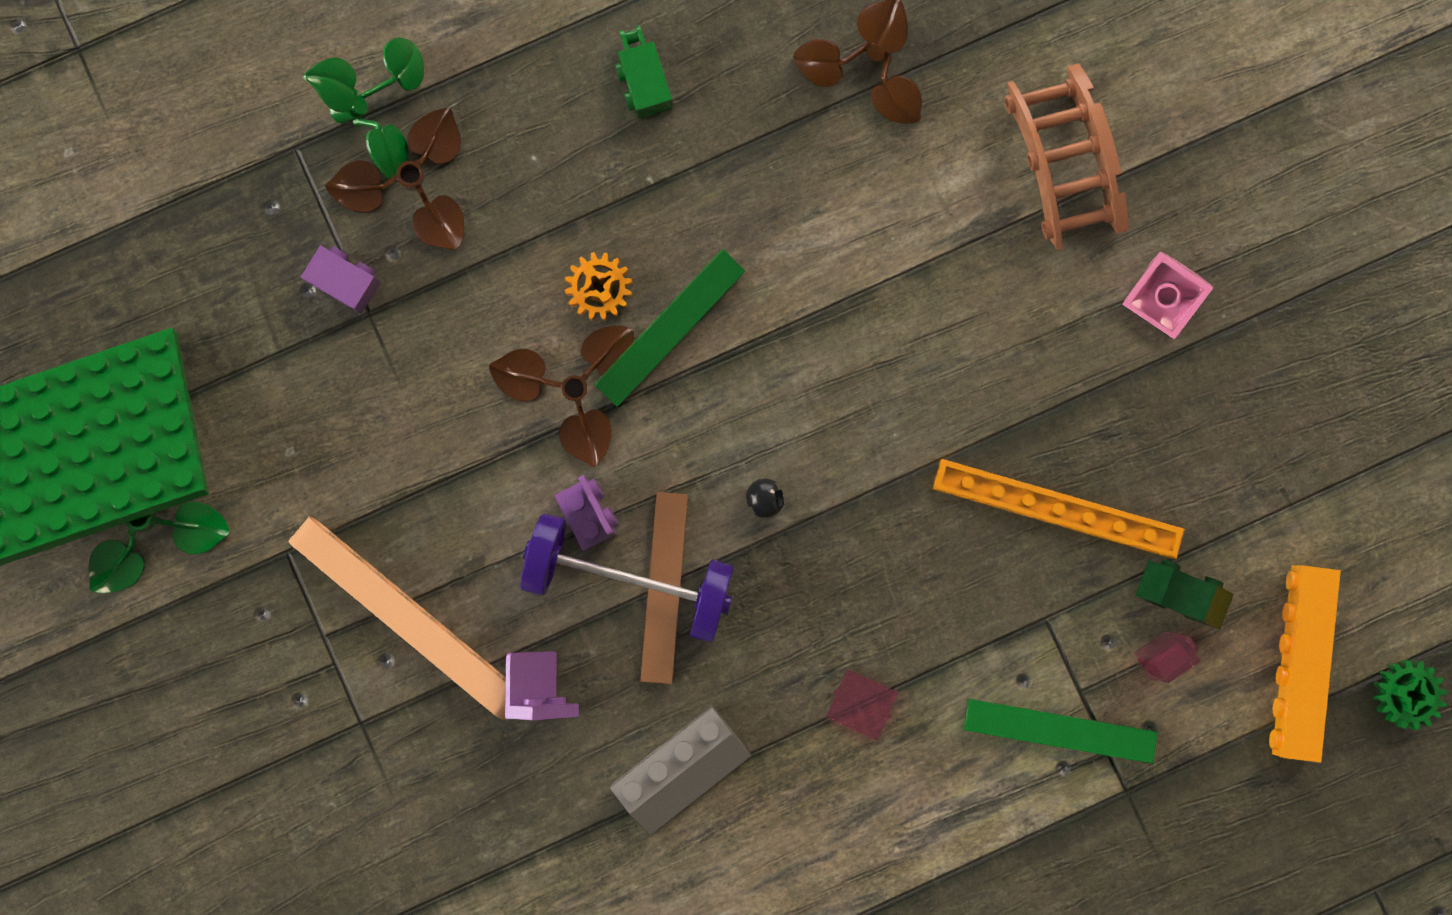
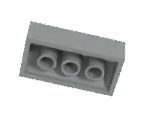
M712 705L613 782L610 789L628 813L651 835L751 757V754Z

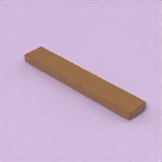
M657 492L649 579L681 587L688 494ZM649 588L640 682L672 684L680 597Z

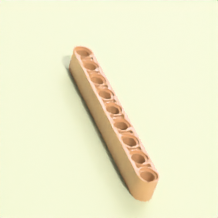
M309 516L290 538L289 543L492 714L505 721L506 677L328 528Z

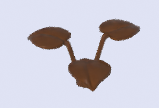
M901 0L876 2L868 5L861 11L857 19V26L860 35L867 42L845 58L839 59L840 50L838 46L825 39L808 41L795 51L793 58L797 67L809 81L822 87H830L838 83L843 75L840 65H845L863 52H867L870 59L884 62L881 74L883 84L876 85L871 92L872 102L876 110L885 118L897 123L910 124L920 121L922 97L916 84L904 76H893L889 80L887 78L889 63L892 61L890 54L900 51L908 37L907 17Z
M443 108L432 111L420 118L411 127L408 133V147L413 153L422 155L419 160H415V162L406 161L402 163L397 170V175H393L391 179L380 184L381 174L378 168L368 161L357 160L343 166L325 184L327 191L345 208L355 212L366 213L374 211L381 206L383 196L380 189H386L392 184L399 182L406 190H416L425 204L424 207L415 211L412 218L413 231L419 240L433 247L450 250L458 249L464 236V217L457 202L446 195H439L430 203L421 187L424 182V175L420 167L426 162L427 158L435 164H445L457 156L460 150L461 139L452 110L450 108Z
M608 326L592 332L584 340L581 348L583 359L591 363V365L581 377L572 375L565 378L563 382L542 378L545 373V363L538 353L529 349H517L507 353L500 359L490 363L489 370L497 386L506 395L518 401H530L537 398L540 393V384L561 388L562 394L566 399L575 401L578 415H571L563 421L559 430L560 442L570 455L591 467H595L604 458L609 448L611 425L607 416L598 409L590 410L584 414L581 399L587 393L585 380L595 369H597L601 376L633 343L634 330L626 326Z

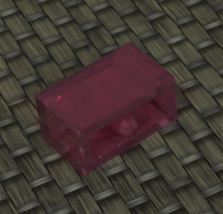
M1163 632L1133 652L1151 679L1170 683L1201 662L1196 655L1198 648L1188 635L1183 636V634Z

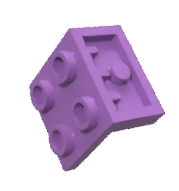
M582 475L578 478L579 483L554 496L581 549L586 551L617 535L615 527L619 523L611 508L607 507L604 509L600 499L605 496L594 478L589 480V478Z
M555 651L506 654V719L544 720L579 717V704L566 703V697H556L557 653Z

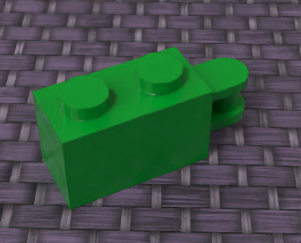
M637 25L635 30L625 33L624 30L619 31L624 50L618 52L620 63L615 64L619 81H626L629 92L624 93L629 111L635 110L637 118L641 119L673 109V103L654 41L646 43L641 27ZM640 42L639 46L629 48L630 44Z

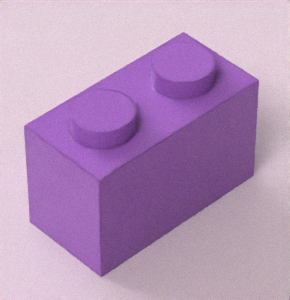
M320 245L301 278L362 314L381 283L373 276L376 271L360 261L357 266L346 261L349 255L334 246L328 250Z

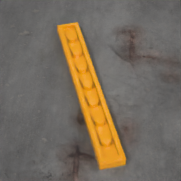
M940 459L932 490L1171 559H1177L1185 530L945 459Z

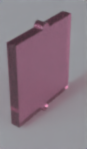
M847 669L839 689L833 692L835 698L826 717L877 740L886 719L889 720L891 718L889 712L898 692Z

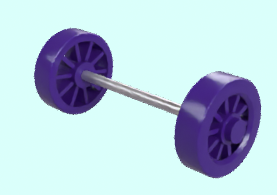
M546 513L539 517L531 540L527 541L523 554L525 561L520 582L522 591L544 596L550 587L557 565L569 566L696 601L694 607L696 614L690 636L711 643L714 641L721 614H728L732 596L726 594L734 568L733 565L712 559L704 585H700L699 592L561 555L566 520Z

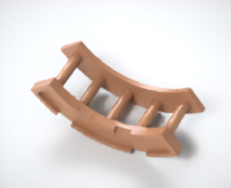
M1079 63L1067 66L1068 79H1065L1064 83L1021 95L1014 81L1007 82L1008 95L1004 97L1008 114H1013L1029 151L1027 153L1029 168L1031 171H1035L1045 218V221L1041 223L1043 235L1046 240H1051L1056 250L1063 248L1061 232L1101 221L1110 223L1116 233L1129 230L1125 192L1119 193L1116 175H1120L1122 172L1113 136L1101 102L1094 104L1089 92L1093 91L1094 87ZM1066 95L1068 98H1072L1076 105L1075 108L1035 119L1032 118L1027 107ZM1076 120L1084 122L1089 134L1087 140L1044 151L1037 131ZM1089 152L1092 155L1095 154L1099 169L1097 175L1053 187L1048 167L1049 163ZM1098 187L1103 190L1104 205L1101 206V209L1059 219L1056 199Z

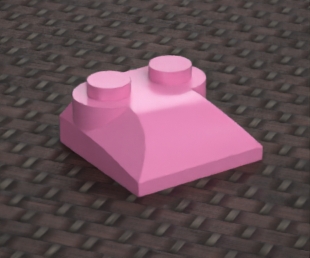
M1160 251L1150 262L1147 270L1122 305L1175 339L1212 291L1213 286L1174 258Z

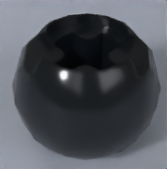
M768 478L758 479L748 487L746 500L748 507L753 508L754 515L761 518H771L777 515L783 508L782 489L778 490L775 484L776 481Z

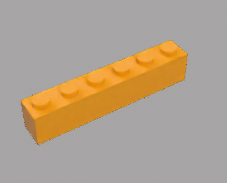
M1295 565L1291 566V571L1287 573L1286 589L1289 590L1288 603L1284 604L1282 618L1285 621V632L1281 635L1279 641L1282 661L1281 666L1276 671V683L1279 685L1278 698L1274 699L1272 708L1273 715L1276 717L1275 729L1271 731L1269 737V745L1273 755L1319 763L1322 761L1341 570Z

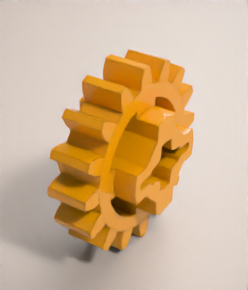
M593 252L591 253V260L588 262L583 257H580L581 266L578 268L571 265L570 267L574 276L565 277L566 283L572 285V287L565 289V294L567 296H574L569 301L570 306L575 307L579 305L577 313L580 316L589 312L590 321H594L596 314L601 316L603 322L607 321V313L611 312L612 315L617 317L618 312L616 308L620 306L626 309L628 306L623 299L624 297L630 298L633 295L630 290L626 289V287L633 285L631 278H624L629 272L628 268L622 267L619 269L620 260L618 258L609 262L608 253H604L602 259H597L596 254ZM602 267L609 269V271L603 273L596 271L594 268ZM585 275V285L578 292L579 281ZM599 281L600 284H604V291L602 293L594 290L593 284ZM620 283L619 293L613 300L611 296L613 288ZM596 301L601 302L604 306L594 307L587 303Z

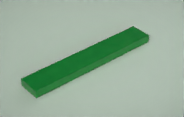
M721 249L593 385L618 407L741 277L745 270L724 249Z
M970 698L967 700L963 724L964 731L1152 764L1158 732Z

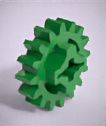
M1403 659L1400 665L1397 663L1388 664L1390 673L1386 671L1379 672L1383 681L1382 683L1374 682L1373 685L1380 689V693L1373 695V699L1381 700L1382 704L1376 709L1378 712H1387L1385 721L1391 723L1396 721V727L1406 729L1408 726L1409 729L1419 730L1420 724L1428 727L1432 725L1430 717L1440 719L1441 715L1437 711L1438 706H1447L1444 701L1440 700V696L1448 694L1447 690L1439 689L1438 685L1444 679L1443 677H1433L1435 668L1428 666L1424 668V662L1414 661L1412 663L1411 660ZM1402 676V679L1396 682V680ZM1408 691L1413 693L1412 698L1407 696Z

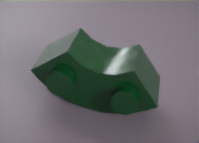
M1163 559L1161 564L1148 561L1135 596L1163 609L1168 608L1183 614V617L1219 630L1221 629L1234 595L1223 589V582L1205 576L1203 581L1181 572L1179 564Z

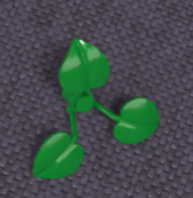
M400 37L388 41L383 49L384 65L393 76L361 94H358V91L354 88L357 80L354 69L347 61L341 58L333 57L322 60L313 65L303 75V78L313 86L323 102L329 107L330 114L337 123L342 124L353 121L355 126L365 125L374 128L366 134L367 149L374 163L388 179H391L393 175H397L399 166L407 161L408 145L402 132L394 125L388 124L381 127L380 123L365 120L362 117L367 111L365 98L394 84L396 81L405 91H410L419 87L423 80L424 62L419 49L411 40Z
M193 501L184 503L177 508L176 521L161 519L153 513L127 522L126 525L130 528L128 530V547L119 540H107L101 542L93 549L88 563L89 590L93 593H114L132 586L139 580L144 571L145 562L142 556L132 552L135 547L137 531L147 532L155 524L175 527L172 534L174 544L181 551L194 555L211 550L229 535L230 528L227 521L211 506Z

